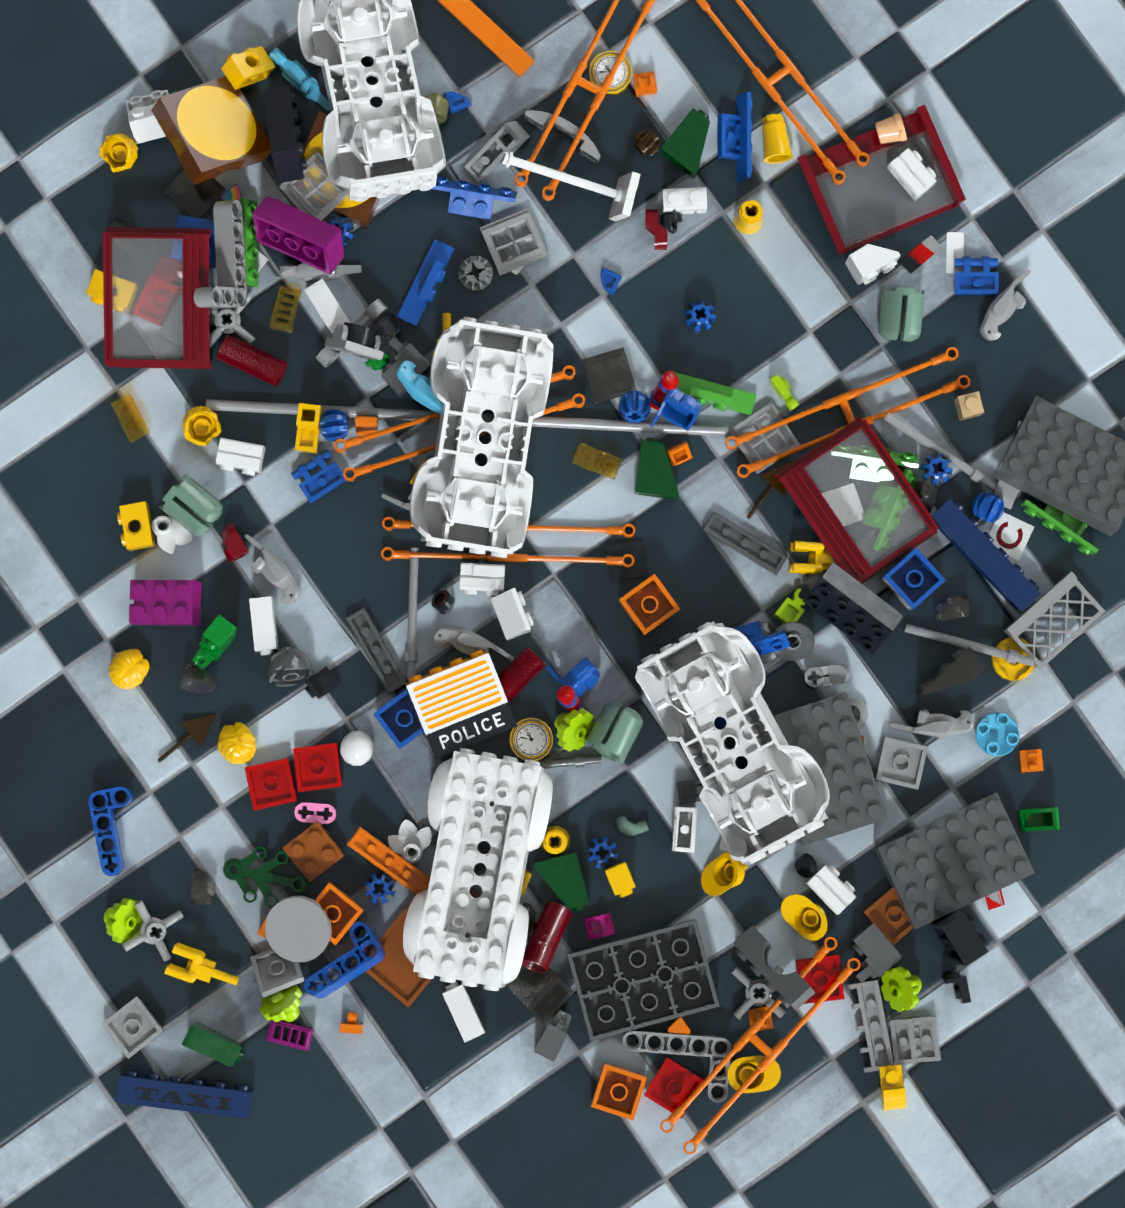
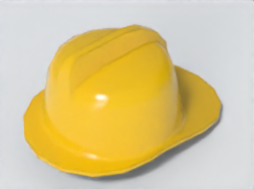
M728 852L721 854L704 868L701 876L703 890L710 896H718L728 889L738 886L743 881L745 870L748 866L744 863L742 864L741 861L732 860Z
M799 894L789 895L784 899L781 904L782 916L803 938L815 941L825 935L828 923L822 907Z
M765 1056L742 1057L731 1063L727 1078L734 1090L737 1091ZM774 1060L763 1073H760L743 1093L763 1092L774 1088L781 1077L779 1064Z

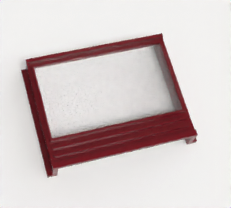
M925 105L917 107L914 113L902 117L907 137L906 141L880 144L876 129L850 139L855 142L862 152L869 155L870 160L865 167L857 165L856 158L846 146V142L823 150L822 152L827 159L829 158L838 170L845 173L846 178L841 185L833 183L832 175L822 164L823 161L817 153L806 157L805 154L797 157L839 255L958 207L961 202L966 200ZM908 148L919 153L922 157L921 163L926 168L930 167L935 172V179L937 180L935 185L916 201L913 200L887 169L888 165ZM860 157L859 161L865 163L866 158ZM835 175L836 180L840 181L843 179L841 175Z
M106 227V232H103L104 365L120 368L212 369V360H210V308H199L194 302L196 288L210 287L209 238L212 237V229Z
M858 417L774 475L777 482H781L837 566L861 584L938 533V525L866 419L862 420L861 417Z

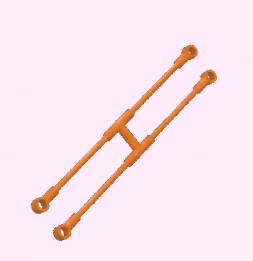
M620 0L612 2L583 59L579 61L563 91V96L531 157L527 161L535 163L534 161L566 100L571 96L576 85H579L596 95L584 122L558 171H564L594 112L598 110L614 80V75L646 14L650 12L656 0L645 1L642 12L611 71L606 75L601 86H598L581 76L587 66L591 53ZM522 169L521 172L517 173L515 184L518 187L526 186L528 175L531 171ZM523 177L525 181L519 182L518 178ZM551 179L548 186L543 188V199L547 201L553 200L560 180ZM549 190L553 194L551 196H547L545 192Z
M695 0L702 10L707 12L750 67L752 74L774 102L778 103L823 161L822 164L832 175L834 184L841 185L846 178L845 173L838 170L829 158L827 159L773 87L776 82L790 73L795 81L801 84L847 143L846 146L855 156L857 165L860 167L867 166L870 160L869 155L862 152L855 142L850 140L807 85L805 78L782 49H779L742 0L735 1L776 52L775 55L784 65V67L769 78H766L761 70L753 64L710 9L709 3L706 0ZM860 157H865V158H866V162H865V163L860 162V161H859V158H860ZM839 174L842 176L843 179L838 181L836 180L835 175Z
M950 347L944 353L930 358L929 361L825 400L820 405L756 431H749L736 437L730 436L725 441V447L728 450H734L738 445L752 440L755 436L819 410H826L839 404L847 423L850 424L855 418L849 406V400L861 396V393L928 366H935L947 360L954 361L958 357V350ZM948 351H953L955 353V357H949ZM961 375L956 381L948 383L938 390L874 416L864 417L862 420L866 419L869 424H873V421L885 417L888 412L893 414L942 393L946 394L959 388L965 389L970 385V378L966 375ZM960 379H965L967 384L965 386L961 385ZM845 426L765 460L761 459L748 465L742 464L737 468L736 473L738 477L746 478L750 473L764 468L767 464L825 441ZM728 440H734L735 446L730 447ZM740 468H746L747 474H740Z
M568 365L562 371L552 373L550 383L562 379H573L576 373L575 368ZM572 370L573 374L571 376H567L565 374V371ZM575 394L572 399L546 408L543 415L572 407L581 408L585 404V397L582 394ZM581 398L583 402L576 404L575 399ZM435 412L364 436L359 435L347 440L337 439L334 442V448L336 452L344 453L347 448L362 444L363 441L435 418L440 419V415ZM486 431L481 432L480 435H479V437L484 436V434H486V433H488V432H486ZM343 443L345 446L343 449H338L337 444ZM436 444L372 465L368 464L357 468L348 467L344 470L343 476L346 481L352 482L356 477L370 473L374 469L433 451ZM349 471L354 472V476L351 478L346 476V473Z
M386 517L382 521V526L387 531H391L394 528L410 529L413 527L411 520H394L392 517ZM391 520L393 525L386 527L385 522ZM528 524L527 532L607 533V535H624L626 538H631L635 534V527L632 524L614 527L607 526V528ZM625 528H632V534H626ZM385 547L381 551V556L385 561L416 557L482 559L495 562L606 563V565H623L626 568L632 567L635 561L631 554H625L623 557L606 556V558L530 556L528 554L513 553L507 554V558L491 556V553L410 552L409 550H393L390 547ZM387 550L392 552L389 558L384 557V552ZM626 557H630L632 559V563L630 565L624 563V559Z
M833 937L826 938L823 946L799 975L804 978L817 962L819 963L830 950H834L837 947V940ZM829 939L834 942L832 948H829L826 944ZM856 958L849 959L846 967L836 977V981L785 1038H781L777 1045L771 1049L756 1033L781 1003L777 998L761 1017H758L733 1045L731 1051L680 1107L678 1106L667 1119L661 1121L660 1129L665 1133L671 1132L674 1124L685 1113L684 1110L737 1051L740 1052L750 1041L765 1057L756 1066V1070L708 1124L701 1128L691 1140L684 1143L683 1150L685 1153H695L697 1146L708 1135L707 1132L755 1078L760 1073H763L788 1045L789 1040L840 983L843 984L854 971L859 970L860 961ZM851 961H856V969L850 967ZM666 1121L671 1124L669 1130L663 1129V1123ZM688 1143L694 1145V1149L691 1152L686 1150Z

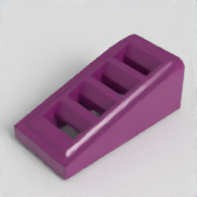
M271 1019L266 1041L309 1051L314 1028L281 1020L274 1022ZM276 1025L280 1026L278 1038L274 1037ZM285 1027L289 1028L286 1040L282 1039ZM293 1029L297 1030L295 1042L291 1041ZM301 1032H306L303 1044L299 1043Z

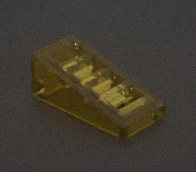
M280 286L269 325L270 328L292 333L302 293L301 290ZM283 294L295 295V299L285 298ZM283 301L293 304V306H283L281 305V303ZM285 310L291 313L290 315H286L279 313V311ZM277 319H287L288 323L279 322Z

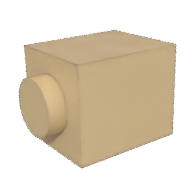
M979 391L958 396L954 400L959 421L981 416L984 413Z

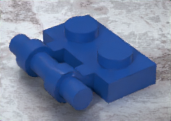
M970 256L954 258V267H962L963 272L954 273V295L999 294V272H990V267H998V258H990L989 256H982V258H970ZM970 267H982V272H970Z
M328 450L321 454L318 452L314 455L313 459L304 465L301 463L297 466L298 469L291 472L295 480L301 476L305 478V481L299 484V487L311 504L346 482L343 472L335 461L328 466L325 463L327 459L332 457ZM320 465L322 470L311 476L309 471Z

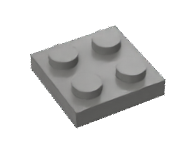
M884 737L875 780L918 790L928 747Z
M273 949L250 957L263 997L305 981L300 963L282 958Z
M138 996L102 1023L103 1027L128 1059L164 1032V1029Z

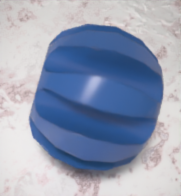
M335 216L330 217V224L340 227L343 231L341 232L343 247L346 246V239L352 240L354 234L349 233L350 230L354 229L352 222L345 224L347 218L344 216H340V219L337 221Z
M700 300V305H696L692 301L688 304L692 310L685 309L684 317L690 318L685 321L688 327L695 325L694 331L700 332V327H704L707 331L711 328L709 322H715L716 315L710 314V312L715 310L712 304L706 307L704 305L705 300ZM700 312H703V313H704L703 318L701 317V318L698 320V319L696 318L697 314H699Z
M629 391L619 401V413L628 422L639 423L650 414V400L641 391Z
M330 409L321 415V432L326 440L335 442L337 439H344L348 435L347 416L343 411Z
M940 453L935 454V459L931 454L926 456L924 459L928 464L921 463L920 470L926 471V474L922 475L923 479L926 481L927 478H930L932 485H937L938 479L942 484L947 482L948 478L945 474L952 475L953 468L947 467V464L951 463L949 458L947 457L946 460H942V454ZM935 465L940 466L938 469L940 472H933Z
M982 491L973 499L972 512L976 517L992 523L999 520L1003 515L1005 507L1004 501L1000 497L990 492Z
M603 836L601 844L598 843L597 837L591 840L595 843V847L590 848L588 845L585 851L593 853L591 857L586 858L587 861L590 863L594 859L597 860L594 868L601 869L600 865L602 862L606 863L607 868L612 866L608 861L610 857L617 860L618 854H612L611 849L618 847L615 842L607 846L606 843L609 837ZM600 846H603L604 850H608V854L604 855V859H600V856L595 854L596 851H599Z
M377 872L370 874L373 882L365 880L364 885L370 888L369 891H364L365 897L370 894L373 895L371 903L376 905L378 898L382 899L383 904L388 903L386 895L389 894L394 897L396 891H392L389 888L390 885H396L394 879L387 882L386 877L388 874L382 872L381 879L377 877ZM376 883H383L385 885L383 887V890L385 891L384 893L375 892Z

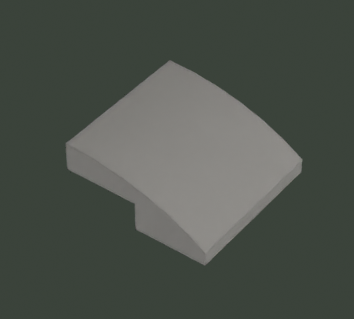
M937 1016L890 1020L894 1065L941 1060Z

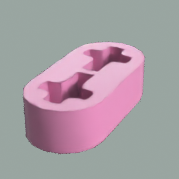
M305 802L298 804L294 811L296 819L306 823H314L318 820L321 824H329L337 816L335 807L329 804ZM303 806H307V810L314 811V815H307L306 819H303V816L299 814V810H302ZM325 808H329V812H333V815L328 817L326 821L324 816L317 815V811H325Z

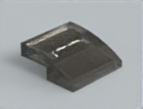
M623 347L582 359L595 404L621 397L632 390L637 391Z

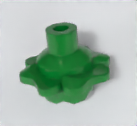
M384 354L382 360L368 359L365 365L366 367H371L374 371L381 370L387 365L386 361L390 358L388 354Z

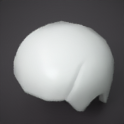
M352 731L343 738L340 745V754L346 763L352 766H361L369 761L372 756L373 740L369 734L363 731Z

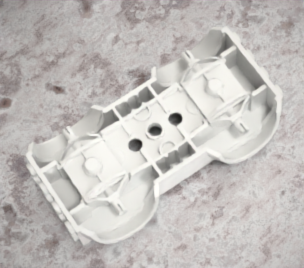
M299 0L297 29L301 51L308 62L321 66L331 113L325 118L322 134L324 162L330 180L334 184L346 188L349 200H355L356 202H362L376 196L377 198H385L394 193L404 195L418 189L420 191H427L435 187L437 174L446 166V158L431 100L420 96L411 51L420 44L411 0ZM370 56L373 58L374 64L371 67L363 66L361 63L363 57ZM373 76L378 79V83L370 85L366 82V79ZM372 97H380L383 104L378 108L371 106L370 99Z
M464 317L442 333L433 354L430 384L434 396L442 402L434 458L425 461L421 465L413 483L410 517L413 527L422 535L421 541H426V546L439 548L442 544L448 545L447 549L463 551V548H470L469 553L485 554V551H490L491 556L507 558V554H513V551L523 546L526 537L532 502L533 477L525 471L532 421L542 416L546 408L553 365V344L546 334H541L542 330L529 328V330L523 331L517 325L507 324V326L500 327L498 322L485 321L483 323H476L477 319ZM487 409L494 413V419L489 423L483 421L481 417L482 412ZM483 431L488 432L491 436L488 444H482L479 441V435ZM479 453L487 456V463L484 466H478L475 463V456Z
M708 622L697 628L699 632L688 633L680 637V643L668 644L660 649V654H651L641 660L643 664L637 666L638 670L635 679L652 705L668 740L680 742L704 787L699 798L716 824L732 860L741 861L742 864L749 861L750 864H753L766 857V851L771 854L785 847L786 840L790 844L805 836L803 831L807 830L809 834L824 826L823 821L828 818L825 810L830 799L829 788L822 770L813 757L798 746L788 745L760 692L766 680L765 670L759 654L752 643L738 630L724 627L723 623L715 624V622ZM717 717H723L727 722L726 727L722 730L717 729L714 725ZM727 737L735 739L736 746L734 749L726 747L725 740ZM739 756H744L748 761V765L744 769L736 766L735 761Z
M460 748V752L454 751L453 757L442 762L435 771L428 796V819L430 825L439 834L429 888L421 891L414 897L406 915L403 931L404 953L414 965L413 972H418V977L434 979V976H440V981L455 983L456 980H461L462 985L477 987V984H483L484 989L499 991V988L505 987V984L517 978L525 952L529 923L528 910L519 904L528 853L538 849L542 844L548 824L553 792L552 779L544 772L545 769L537 761L525 760V763H519V759L515 757L504 756L503 759H497V755L493 753L482 752L480 756L475 755L473 750ZM482 841H487L490 844L491 848L487 854H481L478 851V844ZM478 863H483L487 869L486 873L482 876H478L474 872V868ZM473 885H479L482 888V895L478 898L470 895V888Z

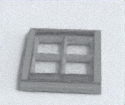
M317 152L306 161L307 169L303 170L304 179L283 182L279 188L302 212L322 220L348 197V191L346 188L338 186L330 180L324 158Z
M528 208L480 227L500 276L548 256Z
M771 402L728 432L731 436L736 437L749 431H756L783 420V418ZM787 424L755 436L752 440L742 443L738 447L751 464L800 446V443ZM775 462L767 464L764 468L756 470V474H759Z

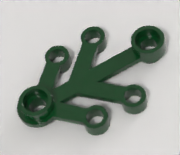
M263 846L256 847L253 853L242 860L232 858L226 861L223 866L224 875L230 880H236L244 893V900L248 903H252L257 899V893L249 887L245 877L254 879L265 897L266 906L269 908H273L279 902V899L272 893L266 882L288 886L295 893H302L308 887V881L304 876L298 875L289 878L268 873L278 865L288 862L289 856L285 851L278 852L273 859L257 869L246 867L257 859L266 858L268 851ZM258 849L264 850L265 854L263 857L257 855ZM280 854H284L286 856V860L284 862H280L278 860V856ZM232 865L238 867V872L235 874L230 871ZM297 880H300L302 882V887L300 889H297L294 886V883ZM248 892L254 894L253 900L247 899L246 895ZM269 897L275 898L276 903L274 905L268 903Z

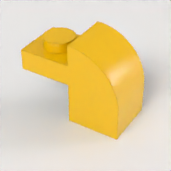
M299 403L295 451L317 453L319 434L321 433V405Z
M901 1064L878 1066L881 1086L879 1087L881 1109L885 1111L906 1108V1091Z

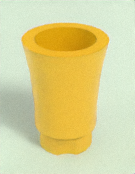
M770 114L762 118L763 161L768 164H776L791 160L794 156L789 144L783 115Z
M745 201L735 211L733 222L738 231L744 234H753L762 227L763 209L757 201ZM750 212L753 214V216H748L746 214Z
M560 826L546 828L541 844L542 850L547 855L554 857L563 855L570 846L568 832ZM553 837L559 839L558 845L554 846L551 844Z

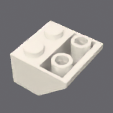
M157 90L149 95L135 96L130 100H126L128 120L136 144L165 137L151 110L160 97L169 95L168 90Z
M867 244L850 254L845 264L858 285L863 282L867 285L874 281L880 272L886 274L893 270L895 265L898 264L897 260L901 255L898 251Z
M512 588L491 598L507 641L531 632L530 626H533V621L530 613H525L522 606L526 604L521 591L516 592V589Z

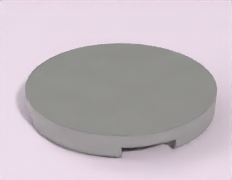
M290 896L278 902L268 913L265 922L266 938L271 948L286 960L292 962L313 960L326 949L330 942L332 933L331 922L321 908V905L311 898Z

